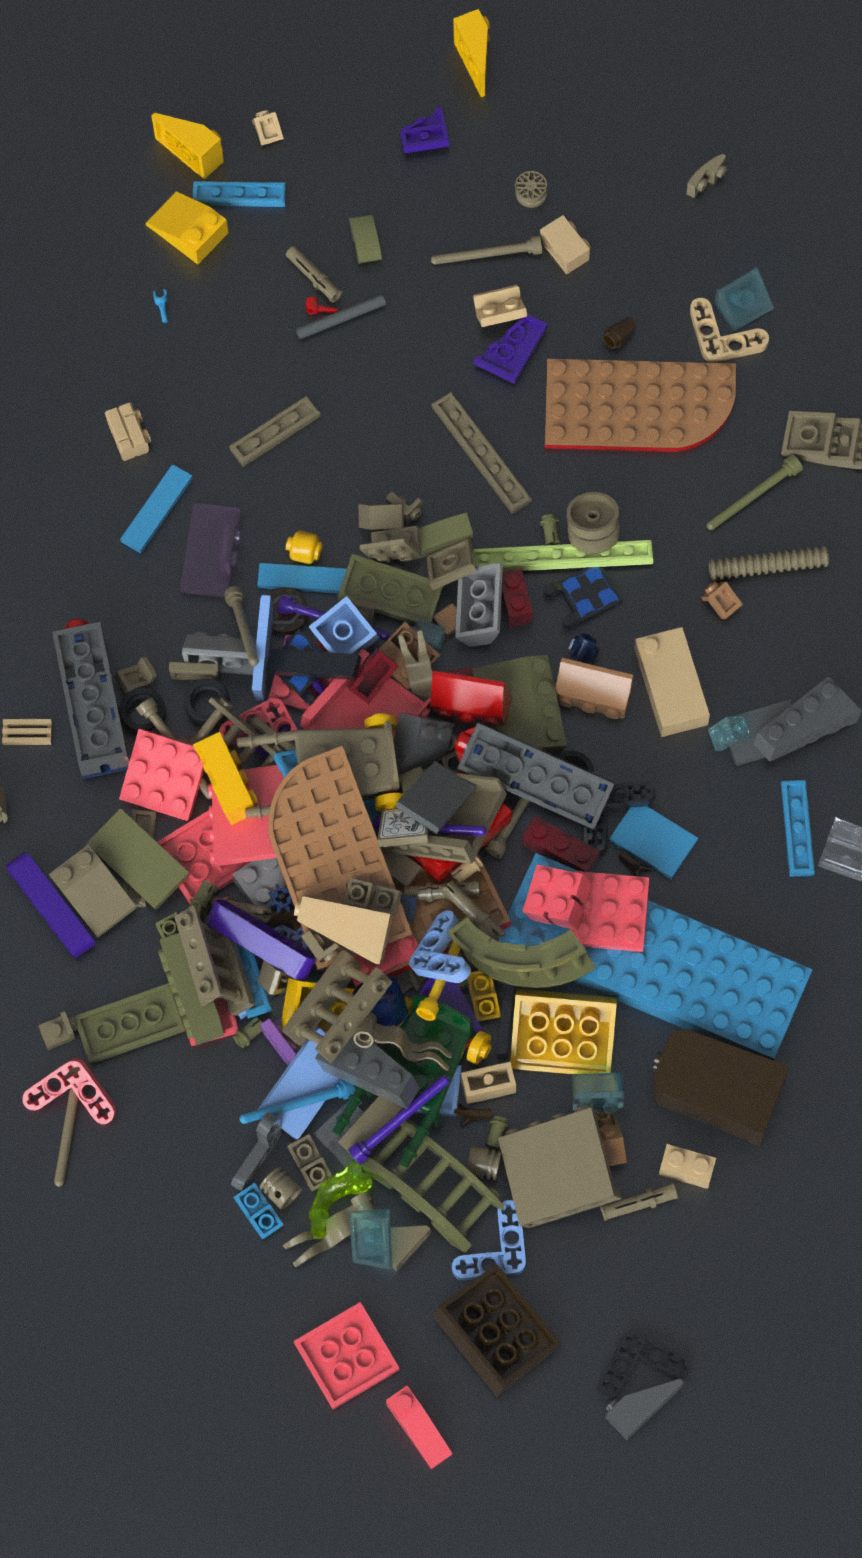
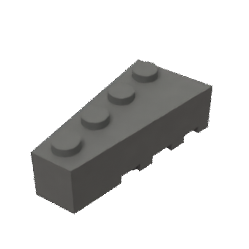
M828 676L758 731L753 745L769 761H772L797 750L802 745L811 744L820 737L838 732L839 729L847 725L856 724L862 710Z
M354 1034L332 1064L319 1053L315 1057L324 1072L405 1109H408L420 1089L412 1074L374 1043L368 1048L357 1046L353 1040Z

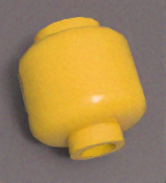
M299 530L293 537H288L286 550L290 551L291 560L312 564L315 560H319L323 542L319 541L317 534Z

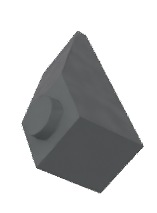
M678 1379L625 1395L621 1400L615 1398L606 1407L608 1412L605 1418L628 1440L683 1387L684 1382Z

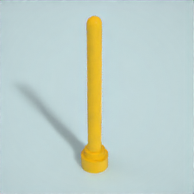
M454 940L447 955L458 956L461 948ZM435 980L428 998L419 1003L416 1010L418 1016L429 1021L436 1018L439 1011L437 1001L446 981Z

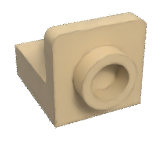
M269 110L256 113L257 118H254L252 123L255 125L261 146L284 139L276 112L269 113Z

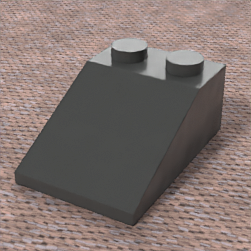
M400 713L394 737L398 776L420 766L422 769H428L434 761L439 763L449 748L454 723L432 717Z

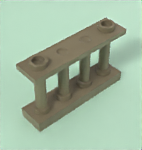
M211 697L209 702L216 707L214 712L195 736H181L179 741L193 745L205 739L223 715L234 723L223 737L228 747L241 730L247 735L252 734V736L262 734L231 709L233 705L227 699ZM273 743L260 745L270 753L261 767L275 765L276 762L273 758L275 753L286 750L280 745ZM259 745L253 746L252 749L250 746L245 747L238 756L241 761L237 765L239 770L242 769Z
M195 905L174 916L200 1005L205 1006L217 998L226 999L230 1014L235 1016L254 1006L255 1002L237 943L211 928L205 922H202Z
M341 950L282 1029L289 1038L300 1046L307 1039L318 1044L315 1050L331 1064L392 983L376 967L370 975L359 970L361 965L344 950ZM352 978L363 983L355 996L344 990ZM337 998L348 1003L340 1016L329 1011ZM322 1018L333 1024L325 1036L314 1031Z

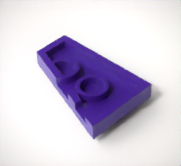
M527 314V317L521 318L506 331V334L501 339L492 343L486 352L481 356L478 355L473 360V364L515 384L547 330L548 323Z

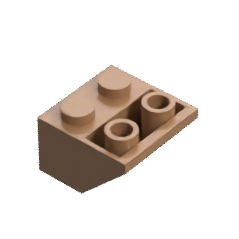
M404 622L379 649L399 665L390 678L409 690L411 687L398 635L403 634L407 647L416 661H419L418 636ZM425 641L430 664L432 665L440 654Z
M614 1111L600 1112V1115L596 1117L609 1166L627 1163L623 1136Z

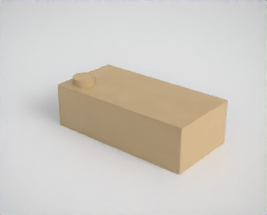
M680 627L635 639L634 650L661 737L707 726L710 714L683 628Z

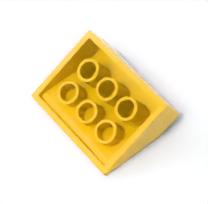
M517 989L510 1059L512 1069L610 1077L617 997Z

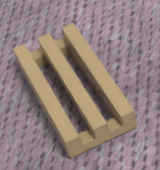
M3 719L2 744L52 745V719ZM9 727H47V728H9ZM47 734V737H8V735Z

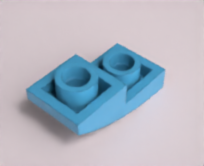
M255 1183L233 1197L261 1239H264L283 1226L278 1215Z

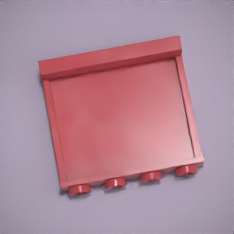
M364 649L358 652L362 658L359 669L370 656ZM389 678L368 705L348 689L347 685L351 680L334 679L302 715L300 726L305 730L365 728L364 720L376 713L394 715L397 723L400 713L428 717L431 713L429 709L431 699L428 698L424 703L395 680ZM396 730L393 731V741H394V737H395V732H396Z
M277 765L244 769L250 781L246 786L248 790L253 789L259 801L255 803V806L257 807V804H260V807L271 805L274 794L284 779ZM209 784V796L212 799V806H209L210 819L213 820V827L209 830L210 839L213 842V850H210L211 863L216 865L219 872L224 873V865L277 858L268 832L269 816H262V819H259V817L246 818L231 825L219 803L212 784Z

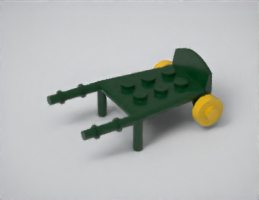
M415 994L413 999L406 996L401 1002L396 1004L392 1014L394 1016L393 1026L402 1028L409 1040L414 1044H424L431 1041L440 1043L448 1052L452 1053V1058L446 1057L437 1049H427L418 1052L430 1051L436 1053L449 1066L447 1071L432 1059L416 1062L408 1061L402 1055L400 1048L395 1044L387 1043L383 1049L387 1055L412 1074L420 1089L414 1099L441 1076L446 1075L450 1080L446 1087L419 1109L427 1114L420 1126H416V1133L408 1147L403 1149L404 1154L399 1164L408 1168L412 1159L418 1156L416 1152L425 1136H429L430 1133L428 1131L433 1125L435 1129H440L443 1126L439 1111L464 1051H468L467 1061L478 1065L483 1058H487L491 1050V1035L479 1031L473 1038L472 1020L442 1002L437 1001L439 1011L434 1020L429 1021L418 1016L416 1010L419 1003L428 998ZM356 1087L354 1093L349 1094L348 1098L350 1100L340 1116L336 1117L337 1122L332 1131L337 1135H341L345 1127L350 1125L349 1120L358 1104L361 1105L363 1103L361 1099L365 1092L370 1098L376 1095Z

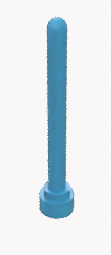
M339 1080V1083L335 1084L333 1088L242 1114L239 1119L241 1123L246 1124L262 1119L267 1112L277 1115L335 1097L346 1100L349 1099V1094L354 1093L355 1085Z

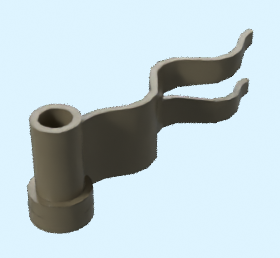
M422 630L417 631L419 661H416L411 655L403 634L398 635L412 694L425 703L428 698L431 699L432 668Z
M372 1012L368 1014L355 1031L354 1043L361 1048H368L372 1046L373 1042L391 1043L400 1048L402 1055L408 1061L416 1062L432 1059L443 1069L449 1070V1066L436 1053L430 1051L418 1053L427 1049H437L446 1057L452 1058V1053L448 1052L443 1045L433 1041L424 1044H414L409 1040L402 1028L377 1024V1017Z
M368 1190L350 1200L353 1204L352 1206L334 1214L322 1224L299 1234L283 1245L286 1250L304 1241L324 1237L323 1240L309 1248L293 1262L295 1267L311 1257L332 1248L346 1237L367 1226L370 1230H373L384 1223L371 1202L373 1198Z

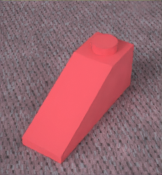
M408 1385L386 1400L387 1407L431 1469L453 1455Z

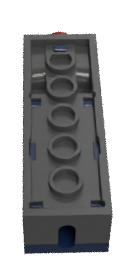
M80 618L70 620L63 630L53 631L52 633L82 778L87 779L125 771L128 769L129 757L101 623L90 624Z
M479 722L475 727L461 732L454 746L460 762L458 769L475 776L499 778L505 790L592 829H595L616 783L483 722Z

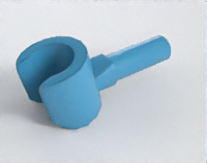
M163 289L164 295L157 297L154 290V302L159 306L162 323H167V291Z

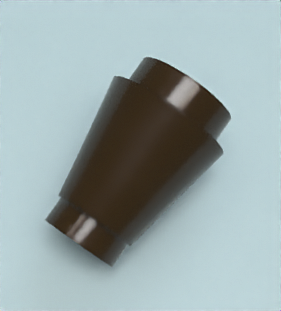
M627 317L606 328L602 335L606 346L610 349L620 348L636 329V323L633 319Z

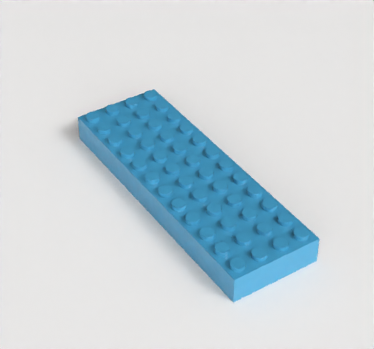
M535 854L508 912L512 926L503 929L506 931L503 938L498 935L499 942L535 946L569 931V928L557 926L555 923L550 925L532 921L522 911L537 865L571 872L577 870ZM647 900L643 952L584 947L587 955L597 968L572 982L605 996L617 997L619 1002L685 1030L693 1031L774 1061L813 969Z

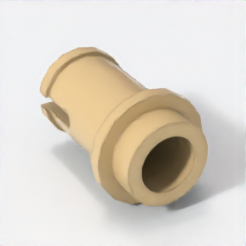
M476 856L472 864L462 863L450 873L457 882H464L476 871L480 872L483 864Z

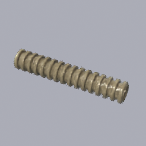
M816 546L814 549L810 547L806 550L800 548L799 551L792 549V552L785 550L784 553L777 551V554L770 552L769 555L762 553V556H759V554H755L754 557L747 555L746 558L742 555L740 558L734 556L732 559H729V557H726L725 560L718 558L717 561L710 559L709 573L712 580H716L718 577L721 580L726 576L727 579H730L731 576L738 578L739 575L746 577V574L753 576L754 573L761 575V572H764V574H768L769 571L776 573V570L783 572L784 569L791 571L792 568L795 571L800 567L802 570L806 567L812 569L813 566L820 568L821 565L828 567L829 553L826 546H821L820 549Z

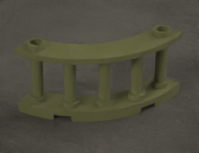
M468 917L447 931L449 936L461 948L462 954L478 970L497 981L513 986L544 988L562 985L574 981L597 968L571 929L554 939L541 942L540 945L535 946L496 941L479 930Z
M408 1118L399 1125L401 1129L377 1156L373 1155L372 1158L369 1157L364 1163L359 1165L370 1177L391 1190L393 1187L402 1194L401 1198L418 1213L422 1211L432 1220L430 1224L452 1246L466 1253L472 1246L465 1238L468 1229L490 1204L500 1210L504 1209L505 1206L499 1201L500 1194L490 1186L487 1188L466 1167L428 1136H425L416 1152L418 1156L412 1159L408 1168L399 1164L395 1169L387 1170L384 1167V1162L407 1136L413 1138L416 1133L415 1128L417 1125ZM428 1148L441 1160L417 1187L411 1188L402 1181L404 1179L403 1175ZM450 1166L463 1179L439 1206L433 1207L424 1199L426 1196L425 1192L445 1169ZM471 1185L483 1198L459 1225L453 1226L446 1219L448 1216L447 1212Z

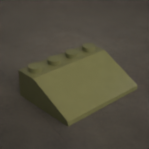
M548 655L526 656L471 670L472 677L505 682L512 696L506 725L499 724L498 727L494 728L554 755L561 753L565 749L567 742Z

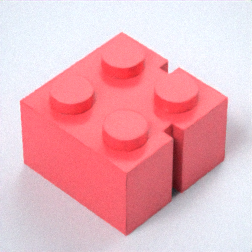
M537 865L522 912L532 921L550 925L555 923L560 927L578 930L584 909L572 898L574 896L581 904H586L592 883L581 873Z

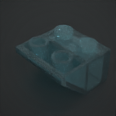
M622 1072L571 1074L572 1110L581 1106H590L594 1109H603L604 1112H616L618 1108H623L625 1092Z

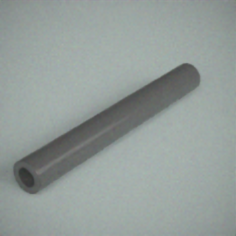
M380 294L296 328V333L299 339L305 338L385 306V299Z

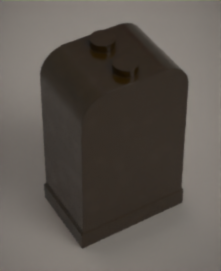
M678 1030L670 1035L663 1052L658 1051L654 1060L652 1072H655L652 1096L661 1107L747 1140L748 1143L760 1147L790 1065L767 1059L690 1030Z

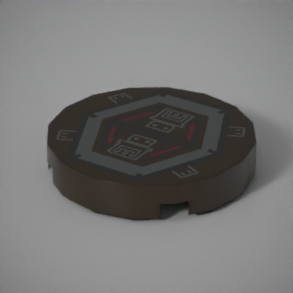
M284 587L275 589L267 596H271L274 607L272 631L282 635L296 633L298 629H302L306 624L308 616L295 612L293 614L288 613V615L277 612L282 594L292 596L294 600H297V603L308 606V602L299 591Z

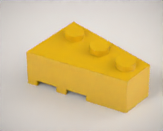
M220 732L193 744L230 824L233 825L246 819L245 809L256 807L255 803L259 801L253 789L248 790L246 786L250 781L244 769L239 770L237 766L241 763L235 750L230 751Z

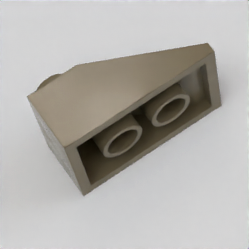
M86 845L49 874L97 938L137 908L89 845Z

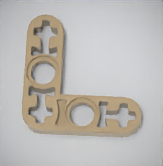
M697 298L692 301L690 316L702 356L707 362L716 363L760 353L767 349L769 335L765 330L752 329L720 336L711 303L705 298ZM698 306H701L702 309H705L704 319L702 320L700 311L697 310ZM710 326L713 332L705 335L701 333L700 328ZM755 337H758L759 340H762V344H758L757 341H754ZM745 339H748L747 343H749V347H746ZM710 341H712L713 349L717 350L716 354H712L709 351ZM732 341H738L741 343L742 348L732 350L729 344Z

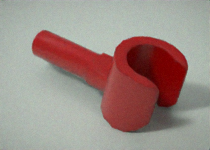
M308 297L306 299V311L310 315L319 312H338V308L318 305V298Z

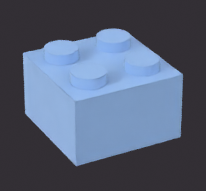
M347 596L309 626L328 652L358 654L361 649L366 650L380 638Z

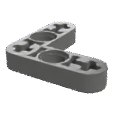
M267 1112L259 1122L256 1129L258 1142L231 1181V1185L239 1191L246 1189L281 1137L282 1127L280 1119L270 1112Z

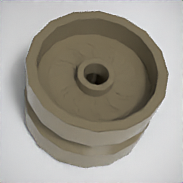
M587 492L578 495L570 502L567 507L568 539L572 546L581 552L594 554L610 550L617 544L620 538L619 506L613 498L600 492Z

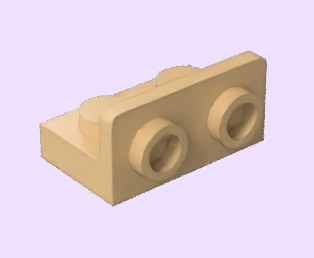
M518 285L473 295L476 316L481 327L527 317L526 307L521 300Z

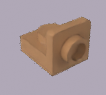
M712 582L704 589L705 593L701 596L703 601H708L722 620L729 617L743 605L727 582Z

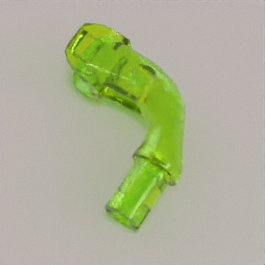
M358 1162L351 1163L345 1170L331 1176L319 1187L309 1210L311 1235L314 1238L322 1239L327 1236L326 1221L329 1218V1208L334 1201L352 1193H364L372 1187V1176L368 1173H362Z

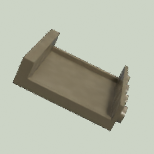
M454 773L475 786L476 789L474 794L446 824L484 826L488 833L507 795L499 778ZM487 833L484 836L429 834L428 843L383 848L385 852L472 864Z
M581 1106L575 1109V1113L569 1115L566 1113L552 1116L551 1121L545 1123L543 1121H536L528 1125L529 1128L523 1130L511 1129L505 1132V1136L498 1138L520 1226L529 1229L622 1199L620 1189L614 1187L596 1117L600 1115V1111L590 1106Z

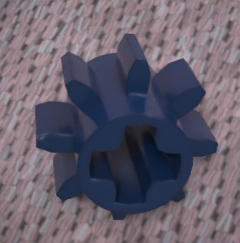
M582 633L580 637L576 635L568 646L570 650H573L571 657L582 663H587L588 660L593 661L600 651V648L595 647L597 640L585 633Z
M276 884V891L274 893L268 892L269 897L274 900L269 903L270 908L277 906V914L279 915L285 909L291 914L290 907L294 904L288 887L285 885V888H280ZM284 894L287 897L286 904L279 901V895Z

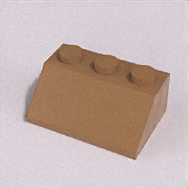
M562 658L555 687L558 704L568 708L572 706L579 707L587 713H603L611 719H625L632 693L633 675Z

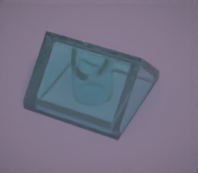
M757 267L716 290L715 306L734 331L774 309Z
M389 1209L350 1212L352 1261L354 1263L391 1269L392 1249Z

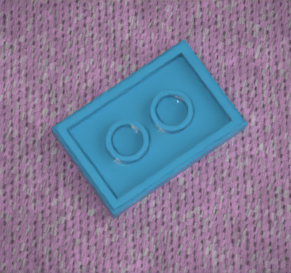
M642 806L630 807L609 838V841L672 880L697 843L698 837L651 808Z

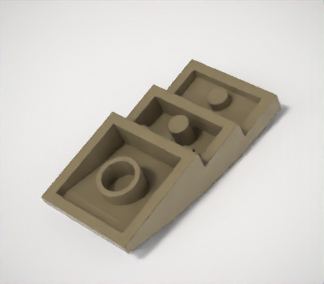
M789 411L781 454L787 457L794 455L799 460L829 466L862 469L861 419L838 418L835 413Z

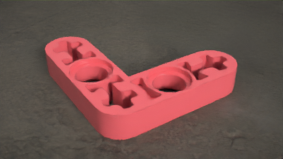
M277 698L268 699L240 714L245 721L252 717H257L277 732L285 724L291 726L290 731L298 730L283 702ZM275 707L281 718L276 719L271 708ZM228 720L220 727L219 732L222 737L226 735L234 724L231 720ZM241 730L230 746L237 745V738L249 737V735Z
M79 1058L70 1059L29 1087L22 1097L25 1107L30 1110H38L72 1088L96 1122L107 1124L115 1117L117 1112L114 1102L86 1063ZM71 1065L74 1068L77 1066L80 1068L78 1075L75 1073L68 1079L64 1076L72 1069ZM57 1078L60 1080L61 1089L58 1091L52 1090L48 1085L49 1079ZM85 1085H92L96 1089L94 1097H87L84 1094L83 1087ZM43 1089L45 1094L38 1099V1102H31L29 1098L32 1094L36 1095ZM99 1097H101L102 1100L99 1102V1104L96 1103L95 1106L91 1104L95 1102ZM101 1107L103 1109L109 1108L108 1117L105 1114L102 1116L99 1114Z

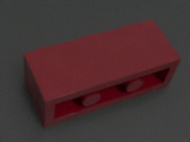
M536 816L523 835L522 845L577 871L592 872L599 861L600 851Z

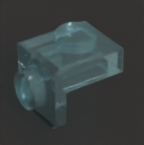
M727 716L708 729L715 751H723L737 741H747L751 738L748 725L744 717Z

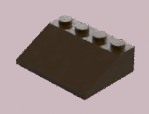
M495 1264L440 1304L432 1316L496 1397L521 1380L562 1344L498 1264Z

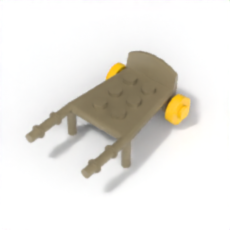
M386 713L373 714L364 720L365 728L314 729L278 733L275 730L271 734L256 736L249 734V737L237 738L238 748L250 746L251 749L256 745L271 743L278 745V742L295 740L298 764L308 758L343 746L361 796L378 792L382 794L374 799L377 812L382 813V810L396 809L397 801L404 795L403 793H397L400 784L393 741V731L397 728L394 715ZM257 804V807L246 808V818L259 817V819H262V816H269L271 805L260 807V804Z

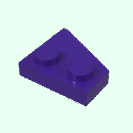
M442 106L437 107L435 113L425 118L422 116L415 123L407 125L400 130L404 154L449 146V137Z

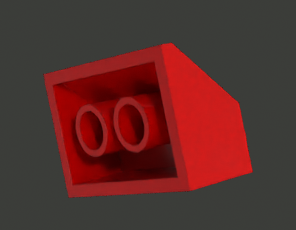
M433 671L431 707L438 717L444 719H451V716L458 717L460 720L468 723H474L475 720L482 721L491 727H498L499 724L506 725L512 696L505 682Z

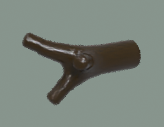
M623 850L618 856L631 869L634 876L641 877V871H652V867L639 863L626 850Z
M461 1103L457 1106L459 1109L454 1110V1114L466 1117L460 1123L462 1127L473 1120L491 1119L492 1117L491 1109H471L463 1106Z

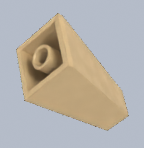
M302 896L301 901L297 900L294 915L298 916V922L371 962L383 965L393 915Z

